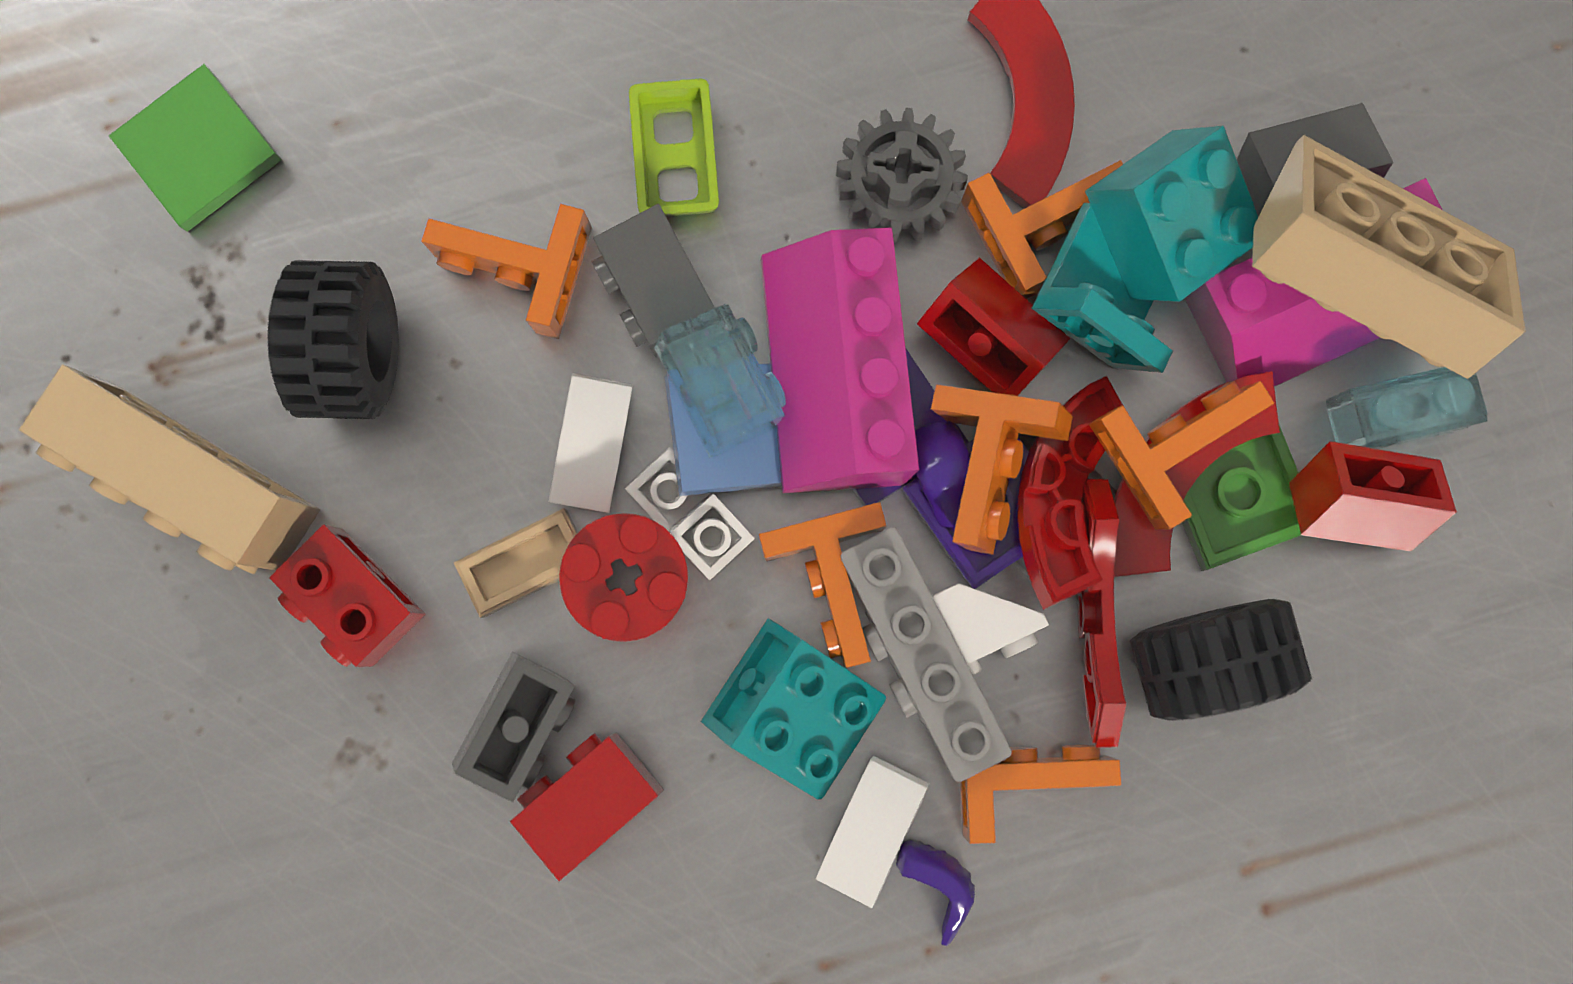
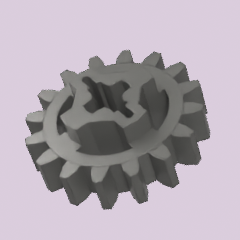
M907 107L901 121L893 122L892 116L885 109L880 112L878 127L874 128L864 119L859 122L857 133L860 141L851 138L844 140L842 153L848 159L837 161L836 176L847 180L838 186L839 200L848 201L854 199L853 204L849 208V219L855 221L865 215L869 218L868 228H880L881 226L892 228L894 243H897L902 229H909L915 241L922 240L924 224L927 222L938 231L942 229L946 221L942 209L956 213L962 199L953 191L964 190L968 180L967 174L954 171L963 165L966 158L964 150L949 151V147L954 139V131L949 129L939 135L933 131L936 116L930 114L922 124L914 122L912 108ZM894 141L883 152H872L880 145ZM918 145L926 149L933 158H928ZM895 168L907 169V183L901 184L896 182ZM867 191L875 192L884 202L886 208L874 201ZM932 194H936L924 206L909 211V206L919 198H932Z

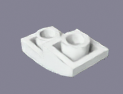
M572 373L548 502L606 513L610 512L633 384Z
M670 447L625 487L627 492L653 520L673 535L684 554L709 581L755 539L714 493L679 496L674 451Z
M872 756L835 833L816 880L873 908L930 783Z

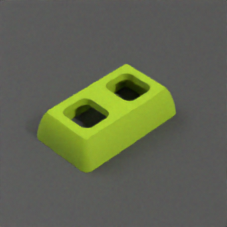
M698 78L632 85L629 89V105L639 213L658 203L666 217L715 211L719 205L708 82L705 79ZM685 111L692 116L693 137L690 141L659 144L655 140L654 118L658 114ZM683 168L695 170L697 173L698 194L694 199L666 202L660 198L658 177L662 171Z

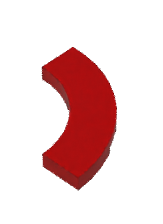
M979 0L970 10L967 20L984 35L996 51L1006 76L1010 77L1013 92V114L1008 141L999 161L990 174L998 189L1025 209L1047 198L1061 172L1069 150L1075 110L1074 82L1070 62L1062 38L1040 0Z
M1272 371L1248 375L1236 379L1235 382L1239 388L1261 381L1274 404L1164 471L1182 500H1184L1196 479L1221 455L1249 440L1280 433ZM1229 382L1195 396L1163 422L1178 414H1181L1185 422L1206 410L1200 400ZM1147 436L1145 441L1149 446L1150 444H1152V441ZM1122 478L1116 496L1113 498L1119 517L1114 577L1171 571L1170 550L1173 528L1155 530Z
M1107 375L1088 384L1063 404L1064 408L1073 416L1068 441L1037 436L1028 453L1022 471L1018 493L1019 539L1032 587L1043 610L1091 588L1103 580L1090 550L1086 531L1085 507L1081 502L1083 484L1086 483L1089 474L1094 471L1098 461L1105 452L1089 424L1107 412L1123 406Z
M1086 479V483L1083 484L1081 503L1085 507L1086 531L1090 550L1103 580L1077 594L1079 638H1085L1084 659L1086 675L1082 676L1092 743H1095L1096 748L1118 747L1126 708L1118 661L1114 611V570L1119 517L1108 479Z

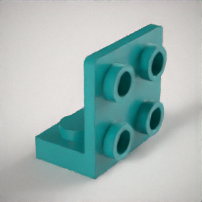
M1084 203L1032 309L1115 369L1163 373L1173 353L1172 349L1153 336L1154 327L1144 321L1154 300L1130 299L1090 203Z
M768 618L700 722L732 749L814 798L822 799L885 703L886 696L801 638Z

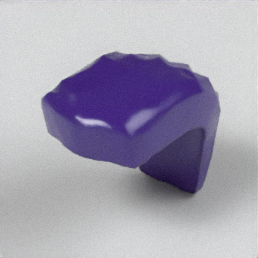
M950 421L945 423H927L915 430L919 471L916 473V476L940 526L954 527L957 522L970 461L969 451L960 430L954 423Z
M911 839L903 841L896 861V866L900 870L901 875L936 888L949 899L943 920L941 945L948 946L955 938L974 904L975 885L971 882V873L962 867L956 858L947 854L946 851L937 850L920 841L915 842Z

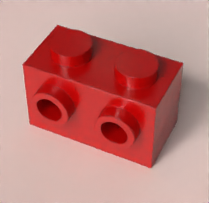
M980 257L950 281L916 323L991 392L1018 396L1071 339L1063 331L1032 309L1033 304Z
M1329 441L1289 482L1300 532L1304 536L1412 551L1457 513L1440 459Z
M325 524L269 577L282 591L277 599L285 610L300 622L305 623L310 620L325 635L320 641L322 647L333 659L345 667H348L351 663L355 667L374 666L426 615L343 529Z
M594 733L566 757L573 766L555 783L546 774L517 799L524 809L509 822L558 881L562 880L664 790L617 733L608 736L603 742Z

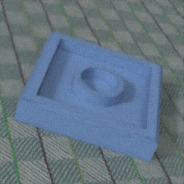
M756 364L667 371L664 378L679 496L782 486L771 365Z

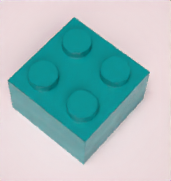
M1224 125L1172 130L1085 191L1130 299L1180 302L1253 248L1254 225L1258 219V214Z

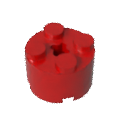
M619 513L594 520L574 536L562 557L559 583L562 598L568 611L583 628L603 639L634 641L653 635L674 618L686 597L688 569L680 545L666 528L645 516ZM621 559L626 567L635 564L639 567L641 575L634 579L636 590L633 593L625 595L620 587L612 590L607 587L605 579L613 574L610 564L615 560Z

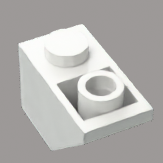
M962 584L953 585L932 595L972 675L982 670L978 659L998 649L1001 650L1004 658L1018 654L1039 643L1034 632L1049 626L1043 613Z

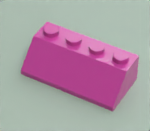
M1426 178L1403 188L1443 210ZM1253 257L1219 272L1184 298L1226 382L1248 375L1272 371L1275 387L1380 338L1371 332L1367 326L1338 311L1326 310L1312 297L1291 286L1269 280L1260 270L1252 267Z
M892 228L830 230L762 254L761 269L782 493L904 485L919 471Z

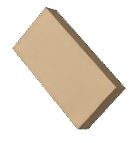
M565 508L454 562L480 618H485L559 581L562 557L569 543L578 533Z

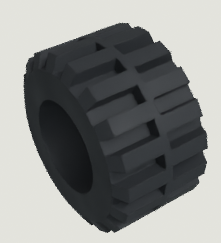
M295 260L291 261V264L286 265L282 270L271 300L267 343L269 364L277 394L286 411H290L292 416L296 418L375 419L381 415L385 405H387L397 372L399 351L398 320L391 288L384 272L376 263L363 261Z
M1266 599L1203 612L1144 629L1130 640L1150 716L1154 718L1177 721L1242 710L1289 696L1302 689L1312 680L1293 609L1288 601Z

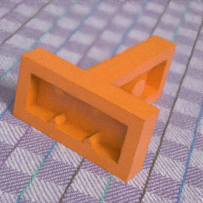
M1120 160L1013 215L990 172L967 184L961 200L962 205L1001 277L1026 299L1038 294L1047 278L1029 245L1032 244L1035 250L1039 251L1065 237L1068 234L1066 226L1074 223L1084 203H1090L1085 191L1122 166L1123 163Z
M560 204L547 250L428 218L421 242L438 258L436 264L449 271L463 275H472L474 268L495 273L494 279L497 282L523 291H529L531 284H536L526 321L537 334L559 339L592 226L583 209Z
M1235 380L1223 385L1200 400L1206 410L1185 422L1181 414H1178L1149 431L1147 435L1152 441V444L1149 446L1123 406L1107 412L1089 424L1155 530L1172 529L1192 516L1164 471L1274 404L1261 381L1242 388L1238 387Z
M936 384L931 409L947 422L977 427L952 542L970 551L993 555L996 540L1002 541L1009 526L1010 506L1005 502L1009 478L1017 477L1022 464L1023 444L1022 441L1018 440L1019 433L1068 441L1073 416L1060 402Z
M880 502L759 534L766 562L813 550L815 560L805 562L810 587L814 598L826 597L831 620L821 622L823 636L829 657L841 656L845 668L871 662L848 574L841 561L842 552L839 542L883 531L887 525Z
M1095 745L1062 746V757L1038 758L1036 747H1010L1012 753L1009 758L960 782L963 837L970 844L996 843L993 791L1121 786L1120 760L1107 755H1100V748H1096Z

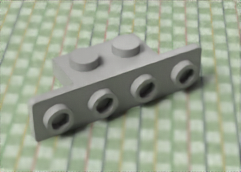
M891 527L842 552L841 561L867 610L865 613L870 621V624L862 628L864 637L877 662L886 657L889 658L899 680L889 685L906 718L917 713L920 721L926 725L952 778L957 782H962L1009 758L1012 753L1011 748L898 530Z

